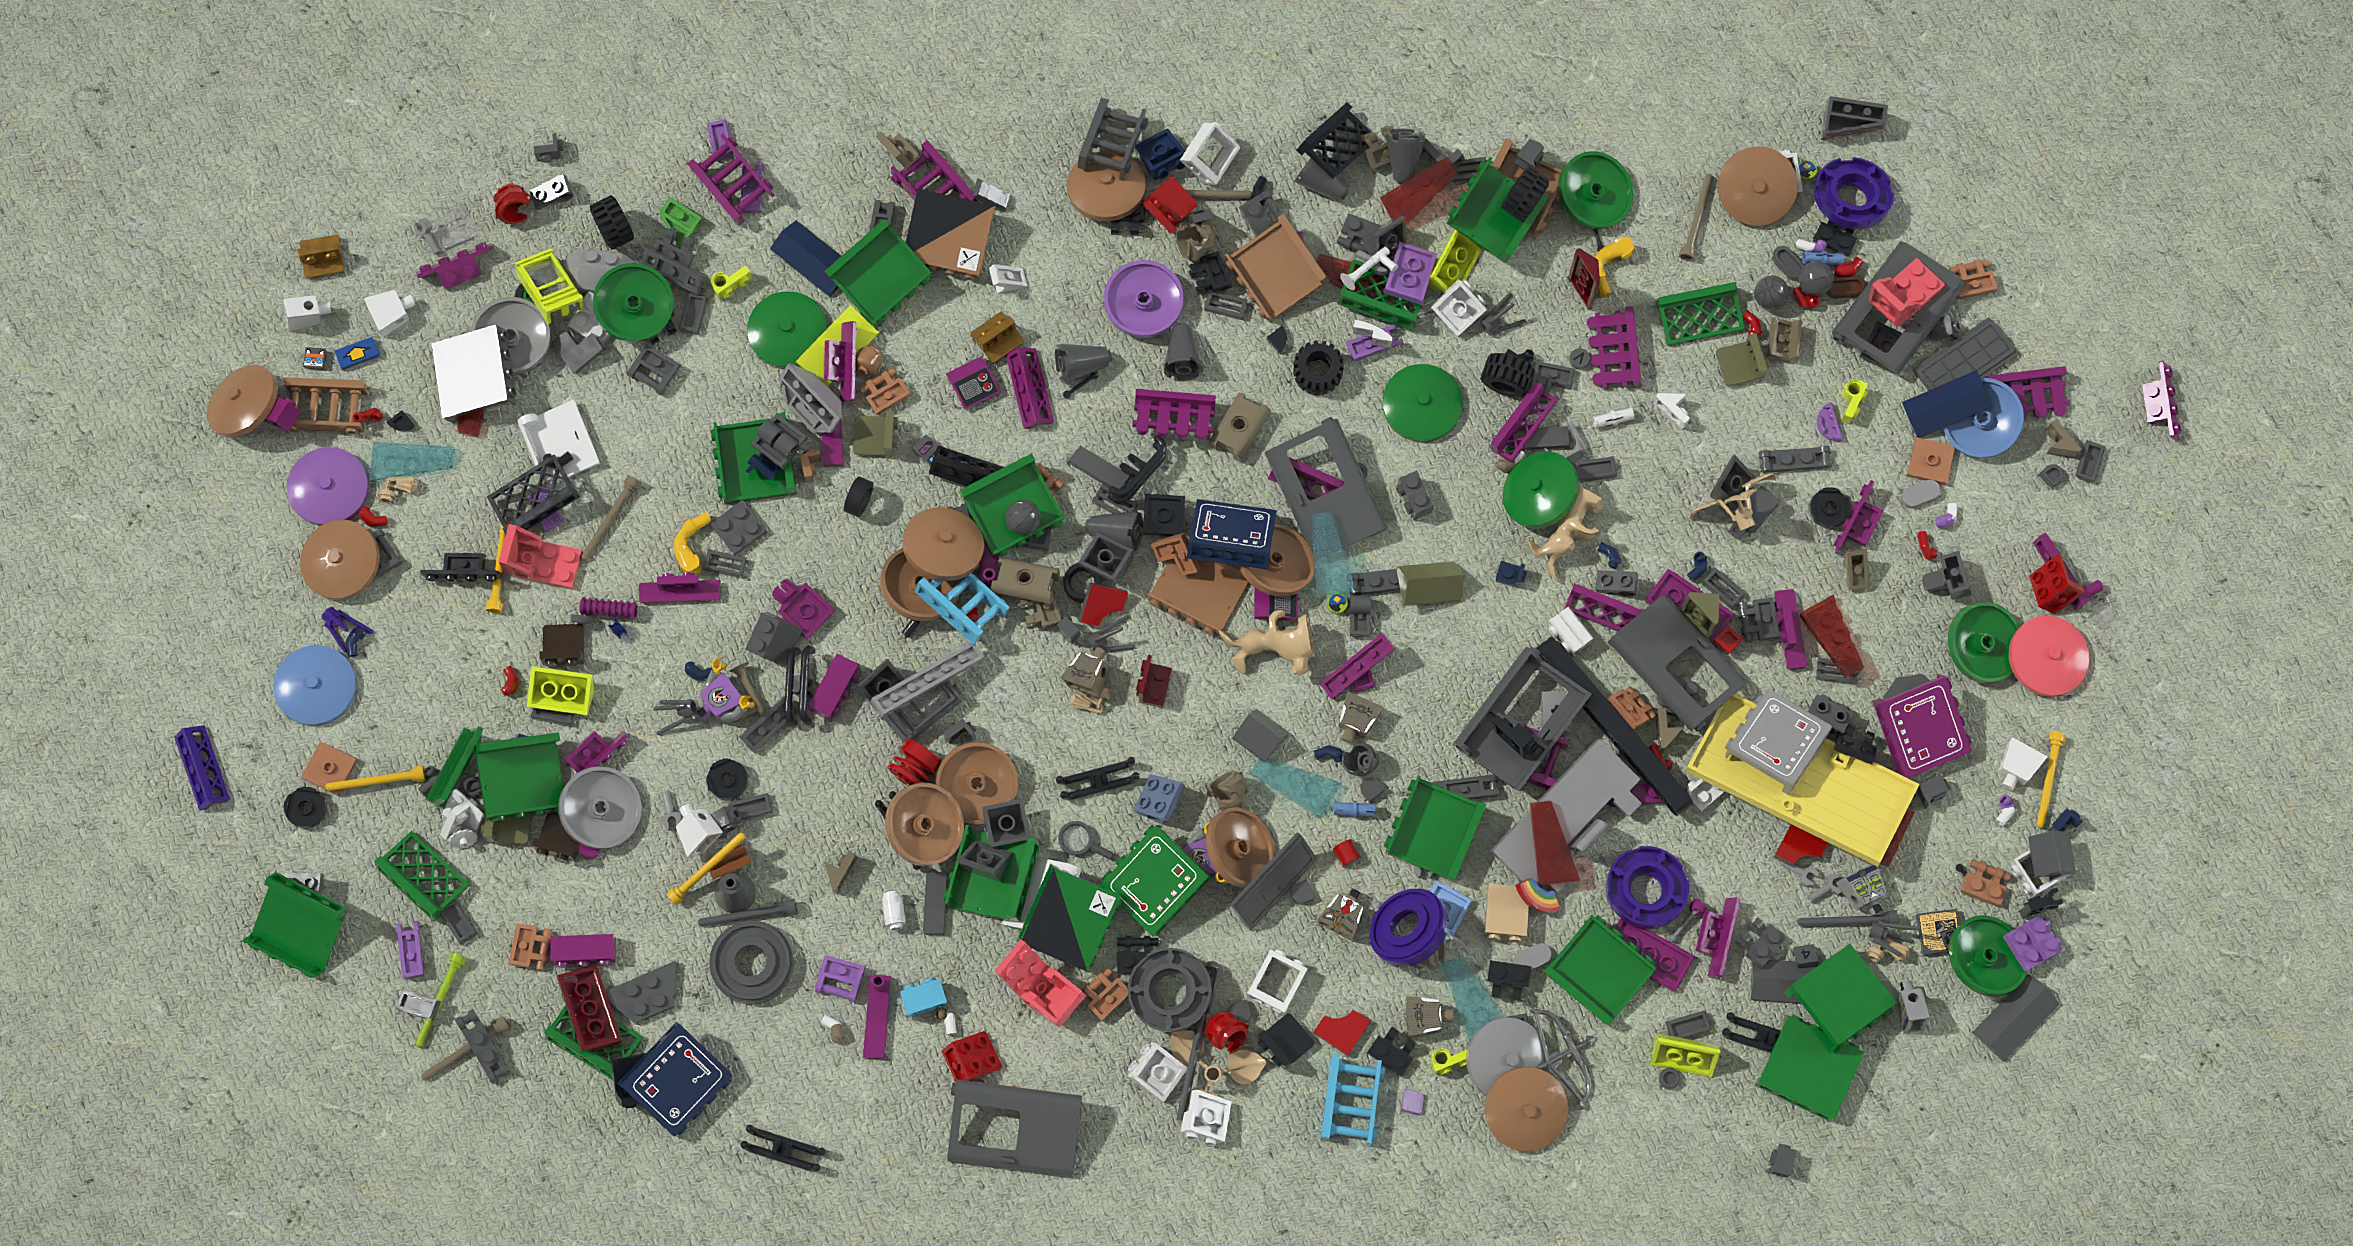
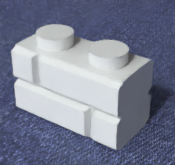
M1569 607L1553 617L1548 623L1550 634L1554 638L1558 637L1562 642L1560 644L1567 653H1571L1572 656H1575L1582 649L1590 645L1594 639Z

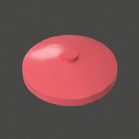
M2039 616L2021 625L2014 633L2009 645V662L2015 677L2025 688L2041 696L2055 697L2070 692L2082 682L2089 666V652L2083 636L2071 623L2055 616Z

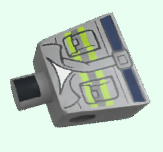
M1871 864L1836 882L1837 886L1856 910L1867 906L1872 916L1883 911L1878 899L1885 896L1887 891L1877 866Z
M1911 980L1903 981L1900 983L1901 992L1897 999L1903 1033L1924 1031L1930 1016L1922 989H1914Z

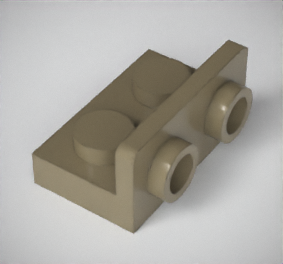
M881 131L876 136L906 170L920 158L917 151L900 133L893 138L891 135L886 137Z

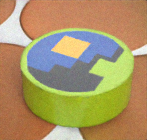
M1808 160L1802 161L1799 164L1801 180L1811 181L1814 179L1817 173L1816 165Z
M1340 593L1331 595L1327 602L1329 611L1336 615L1344 613L1348 606L1347 598Z

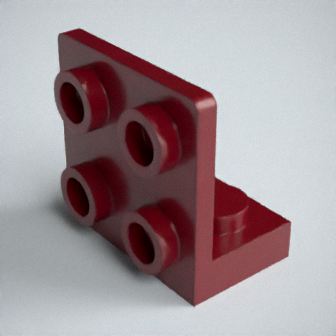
M1148 655L1147 660L1142 661L1141 677L1143 678L1138 679L1136 696H1139V703L1163 708L1172 668L1153 664L1152 655Z

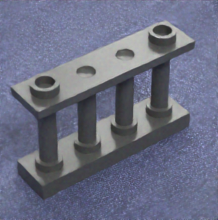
M1101 97L1079 153L1078 168L1085 170L1088 163L1095 162L1120 169L1119 180H1123L1125 174L1130 172L1132 165L1130 160L1142 129L1146 130L1148 124L1146 109H1142L1140 117L1137 118L1112 111L1111 108H1108L1109 99ZM1111 118L1136 125L1133 133L1105 125L1104 120ZM1104 132L1131 141L1129 146L1126 147L1100 140L1098 135ZM1099 147L1125 154L1123 162L1096 155L1092 152L1093 148L1097 149Z

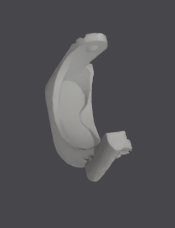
M1569 421L1567 425L1572 432L1571 437L1575 441L1576 446L1572 452L1562 456L1573 464L1583 458L1587 447L1572 421Z

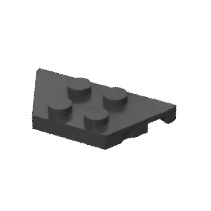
M673 961L607 990L606 994L609 1003L634 1024L674 1008L676 962Z

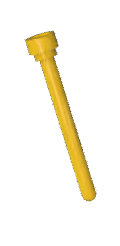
M501 524L495 570L503 574L499 558L506 534ZM497 579L496 582H493L492 596L486 603L487 612L502 613L503 603H501L500 599L502 579Z
M2051 731L2048 741H2050L2051 751L2037 819V826L2039 828L2045 826L2059 749L2062 747V744H2065L2066 734Z
M415 766L414 769L408 772L331 782L325 785V789L333 791L410 779L417 781V783L425 782L424 766Z
M744 833L737 834L680 887H673L668 891V898L674 904L679 905L684 900L686 892L745 839Z

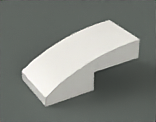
M1355 320L1353 334L1372 337L1371 345L1391 348L1392 337L1387 332L1370 323Z

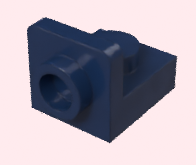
M760 453L759 455L754 454L748 460L749 466L746 472L750 473L756 467L762 475L771 480L777 474L780 467Z
M1501 561L1495 582L1519 588L1520 582L1524 583L1527 571L1524 570L1525 564L1521 563V566Z
M2066 808L2050 826L2048 831L2064 832L2069 823L2077 828L2083 820L2080 819V815L2076 811Z

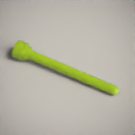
M451 952L448 959L450 967L435 998L441 1001L438 1012L457 970L464 966L467 958ZM425 1020L415 1042L416 1047H423L434 1021Z

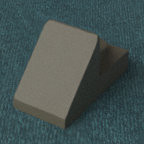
M2058 419L2049 424L2047 427L2048 435L2057 443L2050 447L2047 453L2072 458L2078 456L2082 449Z
M1867 549L1847 551L1843 560V565L1847 572V588L1849 591L1869 588Z
M1658 708L1655 713L1657 715L1658 747L1661 753H1663L1682 732L1684 727L1668 728L1671 725L1670 714H1666V708Z
M850 851L846 855L843 854L838 862L839 868L824 861L830 884L835 894H838L857 860L856 854Z

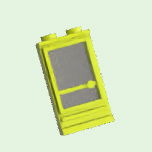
M552 249L515 262L517 277L547 324L551 323V312L560 309L561 315L567 316L569 314V305L574 303L580 311L584 310L582 295L575 288Z

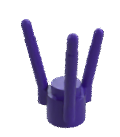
M334 607L326 609L321 616L326 622L324 626L331 632L344 653H347V649L333 629V627L340 626L346 632L349 630L342 623L343 618L363 628L370 634L373 633L372 629L346 615L341 610L337 611Z

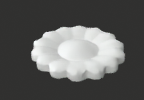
M459 830L450 836L449 843L454 848H467L477 842L478 836L473 830Z

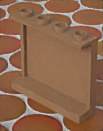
M1506 138L1492 166L1516 182L1524 171L1515 165L1518 159L1516 156L1520 151L1513 148V141ZM1540 161L1534 170L1549 180V186L1545 191V194L1549 197L1525 234L1534 239L1537 238L1539 233L1543 234L1547 225L1545 220L1547 217L1551 218L1555 209L1553 204L1555 201L1559 202L1560 200L1558 180L1562 170L1544 161Z
M1284 214L1277 217L1279 220L1277 223L1233 254H1225L1228 259L1226 264L1232 272L1234 270L1239 276L1236 278L1242 287L1246 286L1250 291L1247 293L1253 303H1258L1260 308L1257 310L1264 319L1268 318L1271 322L1330 281Z

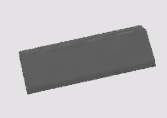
M1768 960L1760 969L1752 962L1751 1000L1800 1003L1795 995L1789 999L1784 992L1793 983L1821 963H1818L1816 966L1798 968L1796 961Z
M2028 975L1972 1033L2003 1062L2060 1003L2046 986L2031 975Z

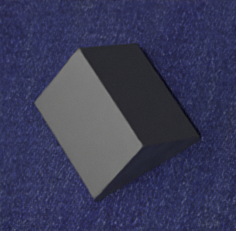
M1400 216L1390 220L1361 239L1369 255L1373 256L1385 246L1390 251V254L1387 255L1390 258L1396 254L1399 242L1406 244V217Z
M1732 455L1715 484L1710 497L1715 500L1722 499L1724 502L1726 499L1746 491L1742 485L1756 477L1736 455ZM1737 500L1725 504L1733 510H1736L1739 506Z
M885 659L857 685V688L862 697L875 709L871 699L900 683L904 678L889 659Z
M1256 709L1247 715L1232 739L1265 763L1289 733Z
M1023 799L982 807L984 828L990 847L1024 841L1031 837Z
M2052 830L2028 837L2034 878L2076 874L2069 832Z
M975 840L958 858L957 862L965 871L1002 882L1013 852L998 847H990L989 844Z

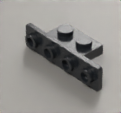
M444 553L443 570H420V575L426 578L427 581H438V578H445L446 581L455 582L458 579H465V581L476 582L477 579L496 582L497 579H503L501 572L485 570L486 555L484 553Z

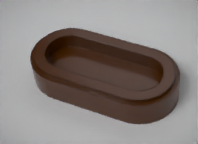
M1859 276L1834 278L1833 285L1826 294L1833 299L1858 297L1866 286L1865 281Z

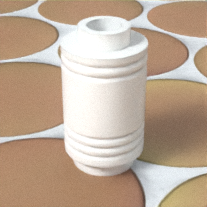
M899 891L886 892L882 897L885 926L890 928L891 931L901 930L902 926L906 925L902 895H900Z

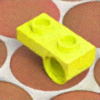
M745 265L729 277L723 272L715 273L711 278V284L715 295L721 300L730 297L737 288L746 286L750 279H752V276ZM720 281L726 282L722 287L716 286Z
M1850 380L1843 390V398L1849 402V406L1842 418L1843 422L1849 424L1852 418L1856 420L1860 408L1857 406L1860 401L1864 402L1868 391L1865 390L1868 385L1867 383L1859 380ZM1849 388H1854L1858 394H1851Z
M1437 1049L1431 1057L1434 1074L1440 1073L1445 1075L1451 1072L1454 1066H1466L1467 1050L1451 1056L1446 1049ZM1440 1054L1444 1055L1447 1062L1439 1064L1436 1062L1435 1057Z

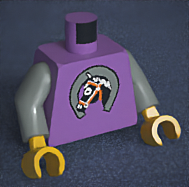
M721 658L712 661L711 666L713 669L707 677L700 694L705 705L697 710V714L702 721L712 714L718 722L738 721L748 708L755 706L754 702H748L751 696H741L724 672L721 673L720 670L727 668L726 663H721L719 666Z
M1207 822L1204 828L1194 833L1184 843L1182 848L1204 871H1208L1213 876L1204 885L1205 887L1216 885L1220 882L1224 884L1229 883L1216 871L1207 852L1206 832L1210 822Z

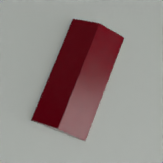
M1578 248L1575 251L1568 278L1587 309L1590 310L1600 283L1598 259Z
M597 965L557 975L556 977L581 1052L601 1051L622 1042Z

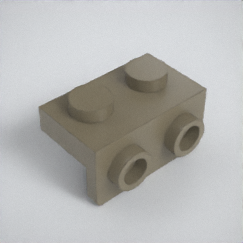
M1778 317L1771 319L1768 346L1769 357L1785 362L1799 357L1801 351L1802 320L1791 322Z

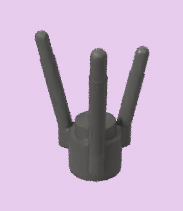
M1509 292L1488 315L1482 318L1483 320L1480 323L1487 334L1493 333L1496 336L1502 331L1526 322V319H1522L1499 328L1501 325L1499 318L1514 307V303H1511L1497 315L1495 313L1511 297L1512 293Z
M1129 615L1123 616L1101 630L1093 632V635L1088 636L1092 650L1094 651L1096 647L1105 651L1134 649V645L1104 647V645H1107L1106 638L1123 631V627L1105 634L1104 632L1128 619Z
M693 699L660 700V704L676 705L654 707V711L676 709L678 716L684 718L662 728L656 734L660 735L684 722L692 721V716L697 714L696 702Z
M1879 920L1878 923L1873 922L1869 937L1873 938V943L1879 944L1900 957V952L1881 940H1886L1887 936L1913 943V940L1891 933L1888 928L1918 931L1921 928L1919 926L1886 923Z

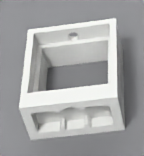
M1216 122L1204 123L1180 161L1204 184L1217 185L1241 147L1236 143L1234 137L1223 131V127ZM1210 135L1224 147L1211 168L1207 167L1197 157Z
M2030 850L2009 863L2012 874L2020 879L2024 892L2027 895L2030 894L2032 898L2072 875H2059L2036 889L2020 864L2031 857Z
M1270 950L1247 993V997L1284 1016L1307 973V968L1299 960L1294 959L1292 961L1286 958L1287 955L1279 950H1275V952ZM1272 959L1299 972L1284 1003L1257 989Z

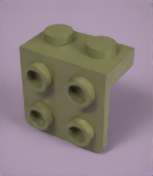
M1756 333L1748 335L1746 342L1716 350V357L1726 386H1733L1765 377L1769 369V362L1763 356V344L1761 339L1757 338Z
M886 410L885 416L855 417L853 444L855 455L893 456L894 448H897V436H894L895 429H898V417H895L894 410Z
M526 813V817L513 819V815L505 816L506 820L494 822L493 818L486 819L485 817V822L481 824V835H483L487 842L526 845L529 841L532 813Z

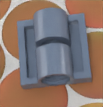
M1150 774L1133 811L1158 823L1168 822L1185 785L1179 781Z

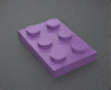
M1399 242L1393 261L1398 265V268L1394 272L1390 271L1384 293L1422 305L1437 253Z

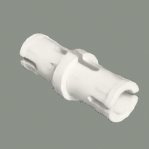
M1631 407L1619 411L1610 410L1609 413L1592 416L1595 429L1607 425L1616 426L1617 423L1634 420V412Z

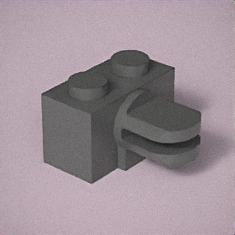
M1960 551L1939 556L1943 568L1923 576V586L1929 593L1949 589L1952 600L1972 595Z

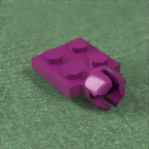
M786 578L780 582L781 586H776L772 592L773 598L781 604V608L777 612L785 620L803 628L801 635L808 640L835 612V609L806 582L799 587Z

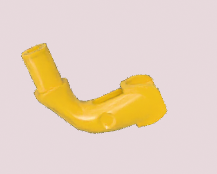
M1630 237L1616 239L1614 243L1598 251L1595 256L1599 262L1600 283L1598 291L1601 298L1612 294L1606 280L1607 275L1604 271V265L1618 259L1626 260L1632 256L1634 245Z
M707 512L692 520H686L674 539V553L683 573L690 572L697 575L701 572L699 558L688 547L687 539L696 534L697 530L712 522Z

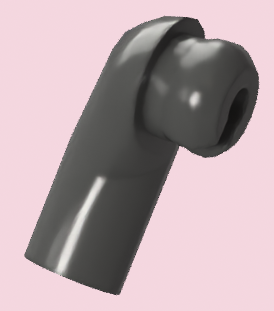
M431 765L425 769L426 783L418 788L424 797L429 793L439 774L438 769Z

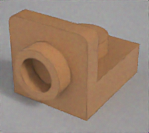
M807 450L800 454L806 483L814 481L813 475L816 474L814 462L821 460L819 450Z

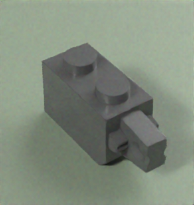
M1760 486L1757 492L1750 495L1751 510L1753 512L1751 515L1756 525L1740 531L1737 521H1734L1728 533L1738 540L1746 532L1755 533L1778 506L1780 500L1763 486Z

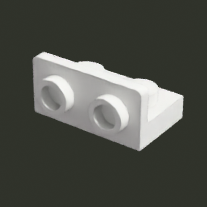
M1693 779L1686 786V792L1700 813L1725 792L1702 779L1698 781Z

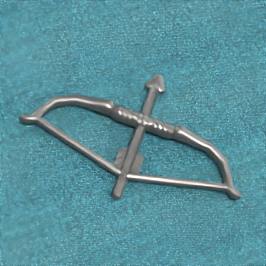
M1530 1007V1012L1535 1016L1546 1059L1538 1068L1542 1070L1549 1066L1579 1100L1580 1107L1584 1110L1585 1102L1592 1092L1587 1064L1583 1062L1578 1050L1588 1044L1592 1046L1596 1040L1595 1036H1586V1040L1575 1045L1569 1035V1030L1564 1026L1559 1017L1548 1010H1535L1533 1007ZM1539 1014L1547 1015L1555 1021L1563 1035L1568 1050L1560 1054L1554 1052L1548 1055ZM1569 1054H1572L1586 1080L1587 1091L1583 1098L1580 1097L1555 1068L1562 1063V1058Z

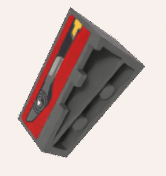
M1830 96L1826 101L1821 139L1882 130L1886 124L1888 105Z

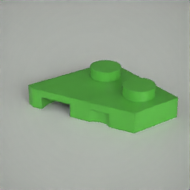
M671 197L668 198L659 212L667 228L671 229L673 227L679 230L675 242L680 248L684 237L692 236L703 220L702 217Z

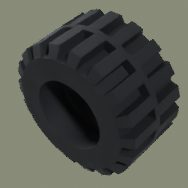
M1528 167L1508 192L1501 208L1522 222L1530 215L1549 186V180L1531 167Z
M610 195L590 205L593 219L610 249H616L634 240L630 224L614 196Z
M1315 340L1312 345L1308 342L1305 348L1302 346L1299 349V353H1296L1293 375L1295 376L1296 383H1300V388L1302 390L1306 388V392L1311 394V391L1315 392V395H1319V392H1323V395L1327 394L1328 390L1332 392L1342 379L1344 369L1343 356H1340L1338 348L1334 350L1333 344L1326 345L1327 341L1322 340L1321 344L1318 343V340ZM1321 360L1329 365L1330 371L1324 375H1314L1309 372L1307 365L1312 361Z
M1491 353L1488 355L1480 379L1485 386L1499 394L1510 397H1524L1529 392L1535 375V369L1519 357L1505 353Z

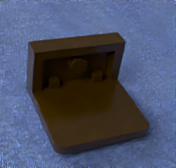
M545 625L543 627V651H540L541 663L547 667L584 664L583 625Z
M549 812L546 815L539 839L534 838L532 847L539 855L546 857L552 855L563 862H568V860L575 862L579 851V843L572 839L565 831L559 814Z

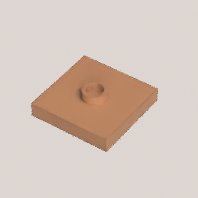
M1915 437L1907 476L1921 480H1934L1938 484L1947 485L1955 447Z
M320 742L301 778L326 790L325 785L327 783L347 780L358 760ZM342 789L328 792L339 796Z

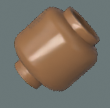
M873 346L862 347L857 353L855 360L857 373L862 376L874 375L883 361L881 352Z

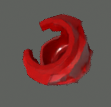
M508 183L498 188L493 197L496 219L504 222V224L514 225L527 220V214L518 213L519 207L524 204L528 206L530 202L529 194L525 192L524 187Z
M1224 1011L1212 1015L1208 1019L1204 1033L1207 1039L1220 1050L1224 1049L1226 1041L1229 1040V1049L1227 1051L1232 1054L1245 1043L1249 1025L1236 1018L1233 1013Z

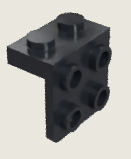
M1290 1013L1284 1015L1268 1030L1260 1032L1257 1037L1259 1040L1257 1043L1264 1052L1268 1051L1272 1056L1271 1060L1278 1068L1281 1066L1283 1070H1286L1314 1046V1040Z
M646 1053L612 1061L615 1098L622 1108H633L639 1103L618 1082Z

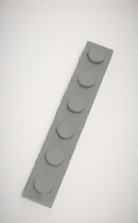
M969 643L873 697L871 703L883 718L983 661L984 655L976 644Z

